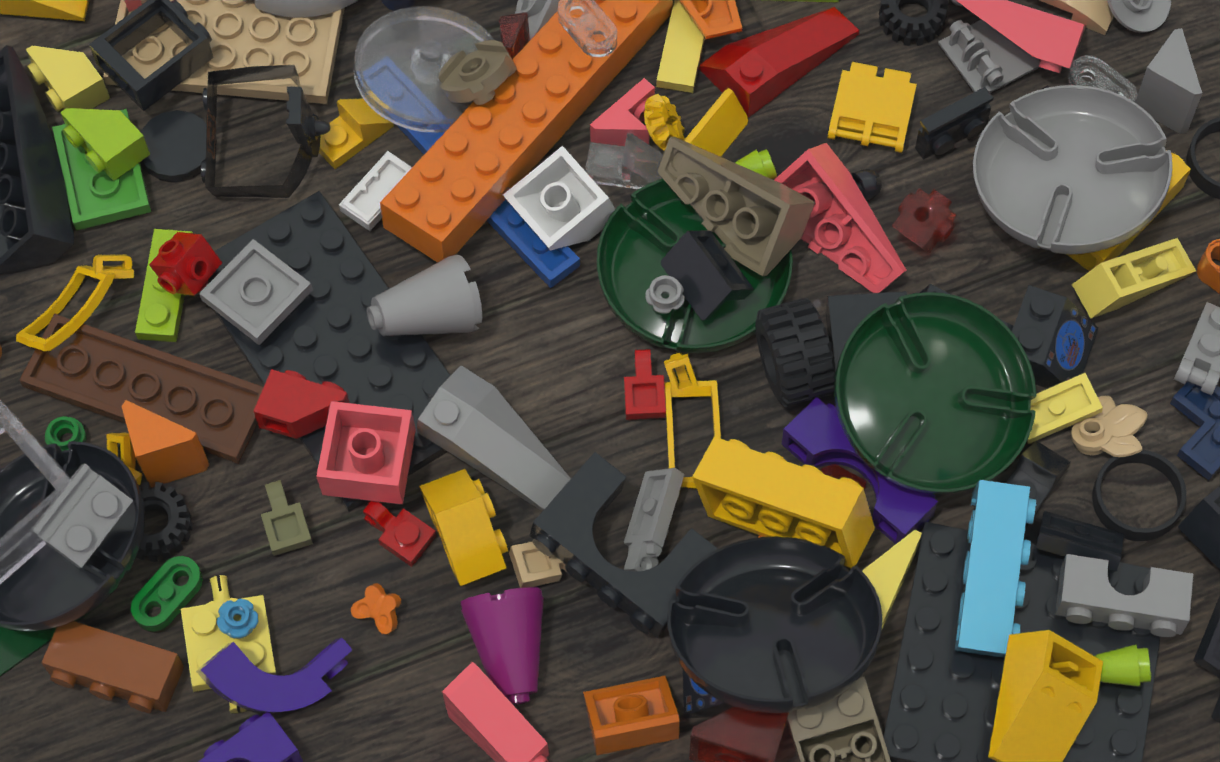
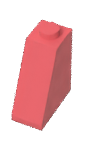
M474 662L466 667L442 691L448 717L495 762H549L547 759L549 756L548 743Z

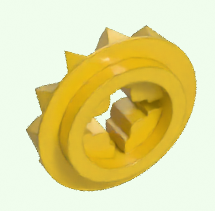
M656 94L649 97L645 102L644 111L646 128L654 143L665 151L670 137L685 140L683 135L685 128L681 124V117L676 112V106L671 104L665 95L660 96Z

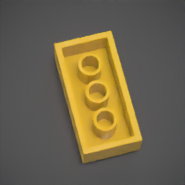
M714 437L692 476L708 517L764 537L798 538L820 546H826L845 556L844 566L849 568L858 563L875 529L864 488L854 480L845 477L840 479L823 474L818 468L807 464L801 467L787 462L776 453L766 452L764 454L752 450L743 442L735 439L726 441Z

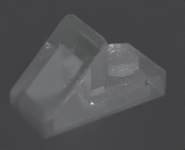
M627 133L625 146L590 142L585 172L596 184L640 189L649 183L662 179L657 171L663 153L631 133Z

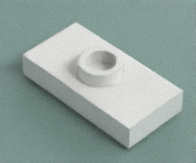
M387 151L339 204L340 211L371 231L382 218L380 202L412 167Z

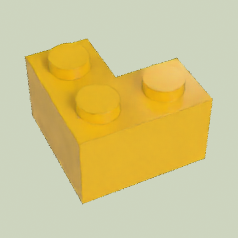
M466 469L420 486L430 518L440 535L452 572L460 586L506 569L502 554L508 552V548L501 530H493L490 518L495 517L496 513L488 493L484 492L479 479L472 481Z

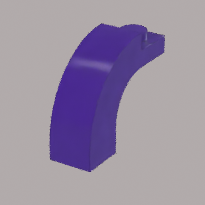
M342 637L337 638L297 672L279 676L266 673L257 668L234 642H231L196 672L215 693L233 705L263 713L292 711L313 704L332 691L321 677L326 675L331 679L348 664L344 657L352 651V648Z

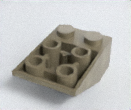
M865 676L859 678L848 690L826 703L809 709L802 708L784 713L799 762H891Z

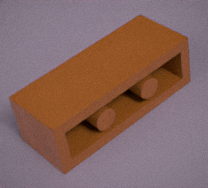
M75 621L56 628L41 662L50 674V680L58 685L74 688L75 684L90 688L89 693L108 701H112L113 697L116 696L128 700L127 704L130 707L145 713H151L152 709L166 712L184 669V665L177 653Z

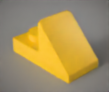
M370 98L340 99L337 101L339 116L329 123L330 131L321 135L319 153L334 169H337L394 127L393 122Z

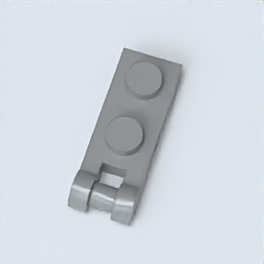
M1207 302L1174 380L1185 384L1186 381L1200 386V391L1212 396L1220 378V307Z

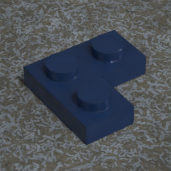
M1187 381L1173 396L1170 404L1200 428L1183 445L1177 456L1210 481L1220 470V387L1216 385L1211 396L1200 391V386Z

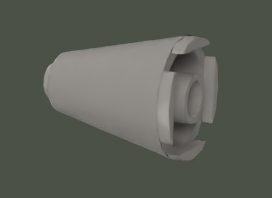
M460 255L449 256L373 297L371 306L367 307V317L373 330L378 329L382 336L470 333L477 331L479 328L475 324L482 323V304L476 281L468 283L464 272L471 270L468 263Z

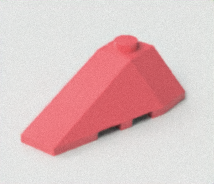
M956 0L1032 57L1041 59L1039 67L1061 73L1062 67L1071 68L1086 28L1085 24L1008 0Z
M827 143L808 149L774 179L815 202L801 238L809 244L808 248L817 254L822 253L838 264L842 272L873 293H881L907 271L852 175Z

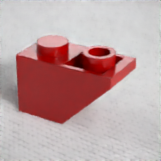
M271 369L253 412L259 428L298 439L326 426L331 401L350 402L347 392L335 383L325 381L319 384L307 380L306 377L295 371L286 370L283 373Z

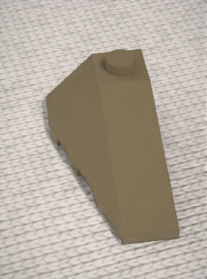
M677 137L669 138L657 171L685 204H690L704 220L702 224L705 228L715 232L726 245L724 249L731 258L761 276H767L802 238L815 205L814 201L784 184Z

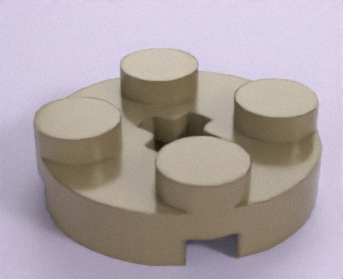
M496 40L478 42L475 44L478 50L466 55L464 50H461L444 64L438 78L442 83L440 87L450 102L465 103L474 101L475 104L481 105L494 97V90L516 71V65L503 43Z

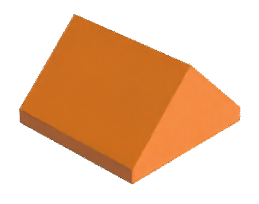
M125 400L121 407L135 457L151 488L155 487V482L166 484L207 470L210 464L196 432Z
M666 676L583 692L596 756L679 739V715Z

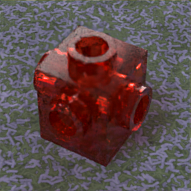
M919 188L915 194H908L902 201L898 212L901 214L892 227L930 253L938 241L943 243L951 235L956 226L953 220L957 215L948 209L952 201L933 189L928 195ZM930 214L929 218L924 221L925 217Z

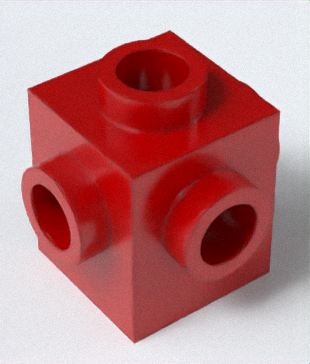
M177 232L160 247L159 254L149 266L158 276L157 281L165 291L171 294L195 296L207 286L208 279L222 264V261L202 234Z

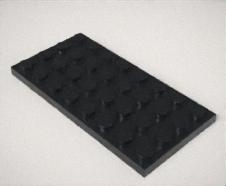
M320 191L214 251L222 261V264L208 279V284L254 239L312 285L313 291L260 345L213 309L263 385H265L271 369L283 373L286 370H291L302 374L307 380L322 384V382L326 381L339 385L347 392L349 402L352 404L412 410L416 433L408 476L448 452L417 432V422L439 387L450 377V374L421 334L382 336L378 329L373 330L367 317V307L371 306L373 297L389 288ZM326 426L299 438L317 466L319 465ZM339 497L348 512L368 501Z

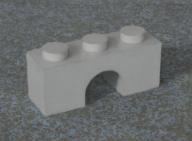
M1066 554L1060 568L1055 615L1065 616L1068 621L1078 624H1087L1091 621L1108 623L1109 627L1116 630H1131L1134 627L1151 630L1152 634L1160 637H1173L1176 634L1181 635L1190 621L1193 573L1151 567L1143 581V591L1137 595H1124L1117 592L1109 583L1107 575L1109 560Z

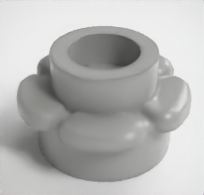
M667 275L659 276L652 281L650 288L646 290L645 298L647 303L652 305L656 312L667 314L672 309L678 310L683 305L685 297L682 293L684 289L674 277ZM667 293L669 297L665 299L662 297V294Z

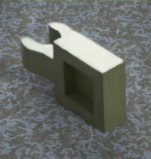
M281 480L265 484L272 511L261 514L273 556L313 544L300 502L288 505Z

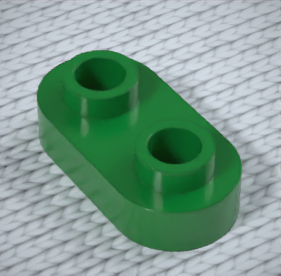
M177 556L167 560L135 595L131 603V613L136 623L142 629L159 631L166 628L181 612V608H184L198 593L202 586L203 578L196 562L185 556ZM179 577H189L185 585H175ZM153 607L161 608L159 615L155 617L148 616V612Z

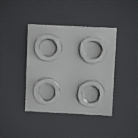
M982 19L972 25L958 20L950 26L951 35L938 41L940 47L974 92L986 87L989 93L1040 68L1038 58L1032 57Z

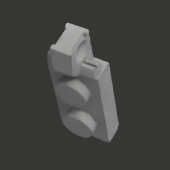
M669 468L645 472L624 540V544L628 546V557L624 570L644 571L658 565L657 556L662 552L665 538L668 535L670 521L684 478V473L678 469Z

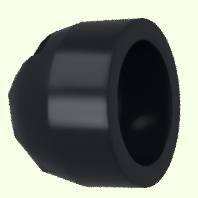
M862 169L851 173L866 201L880 193L882 184H877L875 179L880 177L878 173L870 169Z

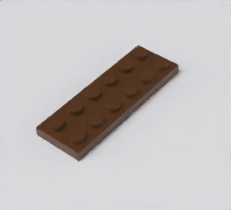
M54 313L42 338H49L71 319ZM82 324L74 334L51 351L35 349L19 380L22 386L27 389L125 424L126 421L121 406L125 400L130 401L196 432L204 452L239 464L258 424L253 411L263 390V387L86 324Z

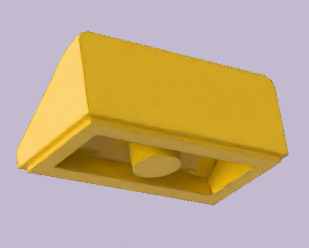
M728 88L721 94L684 141L720 157L725 153L748 124V117L733 90Z

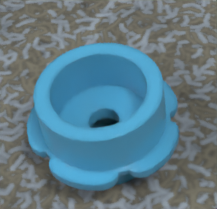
M238 599L235 602L229 600L223 603L218 610L220 617L217 618V626L219 630L235 639L248 636L258 624V613L253 610V604L245 599ZM235 615H240L241 620L235 621L233 617Z

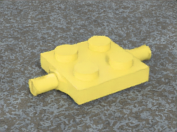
M219 575L221 591H219L217 576L210 579L213 601L205 605L181 608L193 692L211 689L196 671L231 642H234L257 668L266 673L276 675L263 595L241 598L251 602L254 606L253 610L258 613V624L248 636L235 639L219 630L217 626V618L220 617L218 613L219 608L229 600L233 602L238 600L230 598L228 578L225 575ZM235 615L233 619L235 621L241 620V616ZM229 702L230 713H238L237 706ZM240 707L241 713L247 710Z

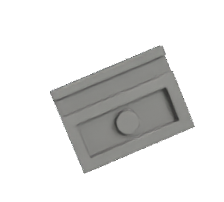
M84 463L81 464L30 532L45 541L47 545L76 567L82 568L133 500Z

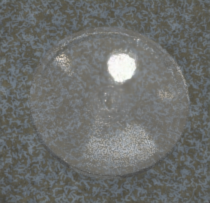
M428 6L399 9L374 21L360 37L354 56L353 72L355 83L365 102L386 120L415 131L430 133L446 132L473 101L465 103L450 102L440 87L442 85L438 78L440 70L459 51L464 50L466 55L478 50L475 46L476 43L494 39L478 23L451 10Z

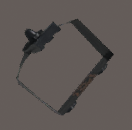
M295 65L252 66L208 72L207 88L203 89V106L207 111L206 160L201 162V177L203 183H205V188L215 197L289 198L298 188L307 173L312 157H318L321 135L328 133L331 127L329 123L319 120V117L313 114L304 91L300 86ZM291 78L298 87H287V93L289 94V101H287L289 119L286 118V124L297 143L301 145L283 185L215 187L217 85Z

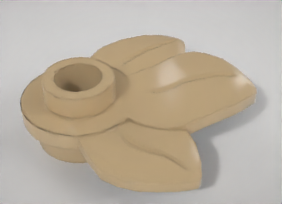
M1100 396L1098 399L1103 407L1102 413L1076 423L1072 427V442L1081 453L1098 455L1106 452L1113 457H1127L1142 451L1141 443L1133 435L1145 424L1148 414L1145 410L1135 405L1121 404L1115 406L1111 396Z

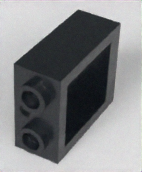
M147 0L89 44L96 64L143 111L214 58L209 44L212 41L209 32L199 22L194 25L188 19L187 12L177 0ZM166 23L188 46L144 79L122 55Z

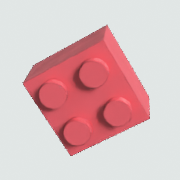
M331 401L316 475L322 495L403 504L416 433L412 410Z

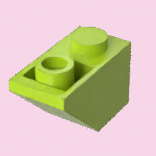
M66 108L60 112L66 125L62 131L68 141L75 148L81 145L87 152L85 157L94 170L98 173L104 170L113 181L150 155L143 134L120 110Z

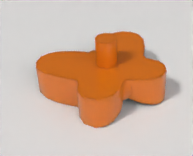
M374 583L366 588L365 597L352 605L351 614L357 619L373 618L378 631L381 634H389L397 628L395 610L401 605V598L394 593L386 594L380 584Z

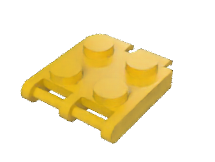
M852 62L850 71L842 70L827 139L835 140L837 136L861 141L863 146H869V143L893 147L895 152L902 153L917 85L910 83L911 73L885 68L882 78L876 76L877 66Z

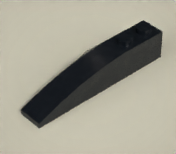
M8 45L0 51V274L53 264L74 245V232L71 227L69 203L57 149L31 81L14 48Z

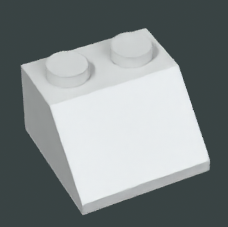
M563 146L503 194L504 198L550 251L589 241L604 229L609 217L615 211L609 197Z

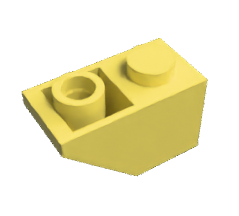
M33 45L26 49L31 61L27 69L38 86L43 83L47 86L49 90L45 92L46 96L57 112L66 108L93 109L110 99L103 78L83 52Z

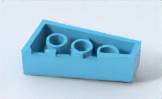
M979 480L972 491L971 505L976 507L975 510H972L971 520L968 525L967 539L971 546L970 551H967L964 562L963 584L966 585L965 592H962L960 598L955 643L956 651L1005 658L1009 635L1020 633V624L1013 622L1015 606L1022 607L1025 596L1026 583L1019 581L1020 565H1028L1031 541L1024 540L1026 523L1033 524L1036 499L1029 498L1030 487Z

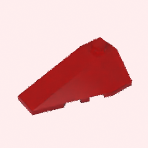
M832 7L727 44L701 63L699 70L722 93L728 88L733 90L749 118L858 36L860 30L836 7Z

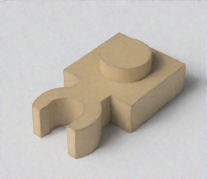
M533 542L514 545L510 548L509 555L520 588L560 581L562 576L561 569L566 571L565 564L554 555L547 556L535 547Z

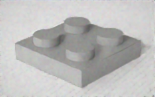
M253 239L199 294L203 302L260 345L313 289L309 281Z

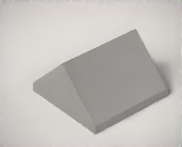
M1180 28L1172 32L1148 65L1135 103L1147 111L1154 120L1179 134L1188 132L1202 96V90L1183 29Z

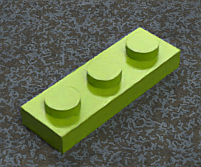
M154 229L135 330L139 340L177 342L185 294H171L165 291L157 281L158 276L149 264L159 254L160 247L177 232L193 233L192 231Z

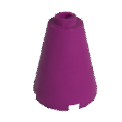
M538 587L504 590L502 594L492 596L490 593H485L461 601V612L486 675L513 705L531 702L530 694L538 692L544 601L542 590Z

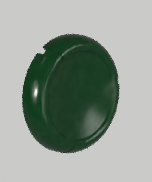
M659 179L632 193V202L626 207L620 204L604 226L597 249V272L603 295L612 312L627 329L646 342L661 348L677 350V352L708 353L723 350L744 342L756 334L757 312L761 309L782 304L790 285L793 265L792 249L767 276H761L732 259L754 288L745 300H727L709 320H701L686 298L678 310L672 309L670 313L661 314L656 312L653 306L647 303L645 298L646 290L650 288L655 278L664 275L669 276L661 266V260L687 231L707 230L702 224L704 220L690 204H685L664 179ZM712 232L716 239L719 241V243L722 245V247L725 248L726 245L722 242V240L715 234V232ZM667 293L662 294V297L666 299L669 297V295Z
M935 292L914 293L899 297L896 303L889 306L887 303L882 304L869 313L853 330L844 345L836 369L834 382L835 405L840 424L849 443L869 467L882 474L887 480L913 491L935 494L955 493L976 487L979 480L989 481L1003 472L1019 455L1032 430L1036 411L1030 409L1031 400L1036 397V385L1031 364L1023 347L1012 331L993 313L968 299L956 295Z

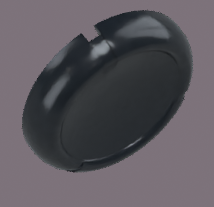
M76 441L68 442L69 450L62 451L54 443L29 451L0 469V627L19 631H40L72 622L104 602L117 589L125 574H128L139 552L144 535L145 507L140 487L132 472L111 451L95 444ZM85 463L91 470L101 475L131 498L133 502L83 567L78 568L47 545L45 541L30 532V530L81 464Z
M791 537L751 538L723 546L711 552L695 563L683 575L675 588L677 599H670L667 614L668 632L679 664L687 675L705 692L722 702L745 710L762 713L792 712V710L813 708L836 698L856 683L867 670L876 654L881 637L882 609L879 597L868 577L858 566L855 565L851 570H848L844 567L845 556L826 546Z

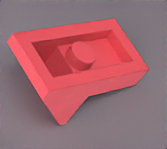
M643 78L590 124L591 144L595 148H648L649 133L642 122L645 121V102L649 97L655 95V87Z

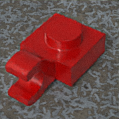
M650 349L635 350L636 376L624 377L626 420L666 418L664 375H652Z
M370 501L363 510V513L366 515L364 520L383 532L378 539L379 545L411 567H413L436 537V530L404 508L397 517L393 516L386 507L377 501Z

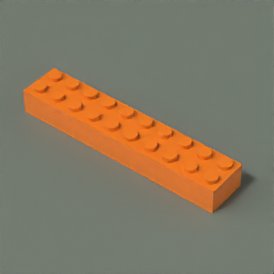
M567 0L512 59L516 65V71L494 90V97L481 105H477L473 101L382 199L380 207L383 228L437 263L449 256L456 255L505 200L503 194L530 173L671 16L673 0Z

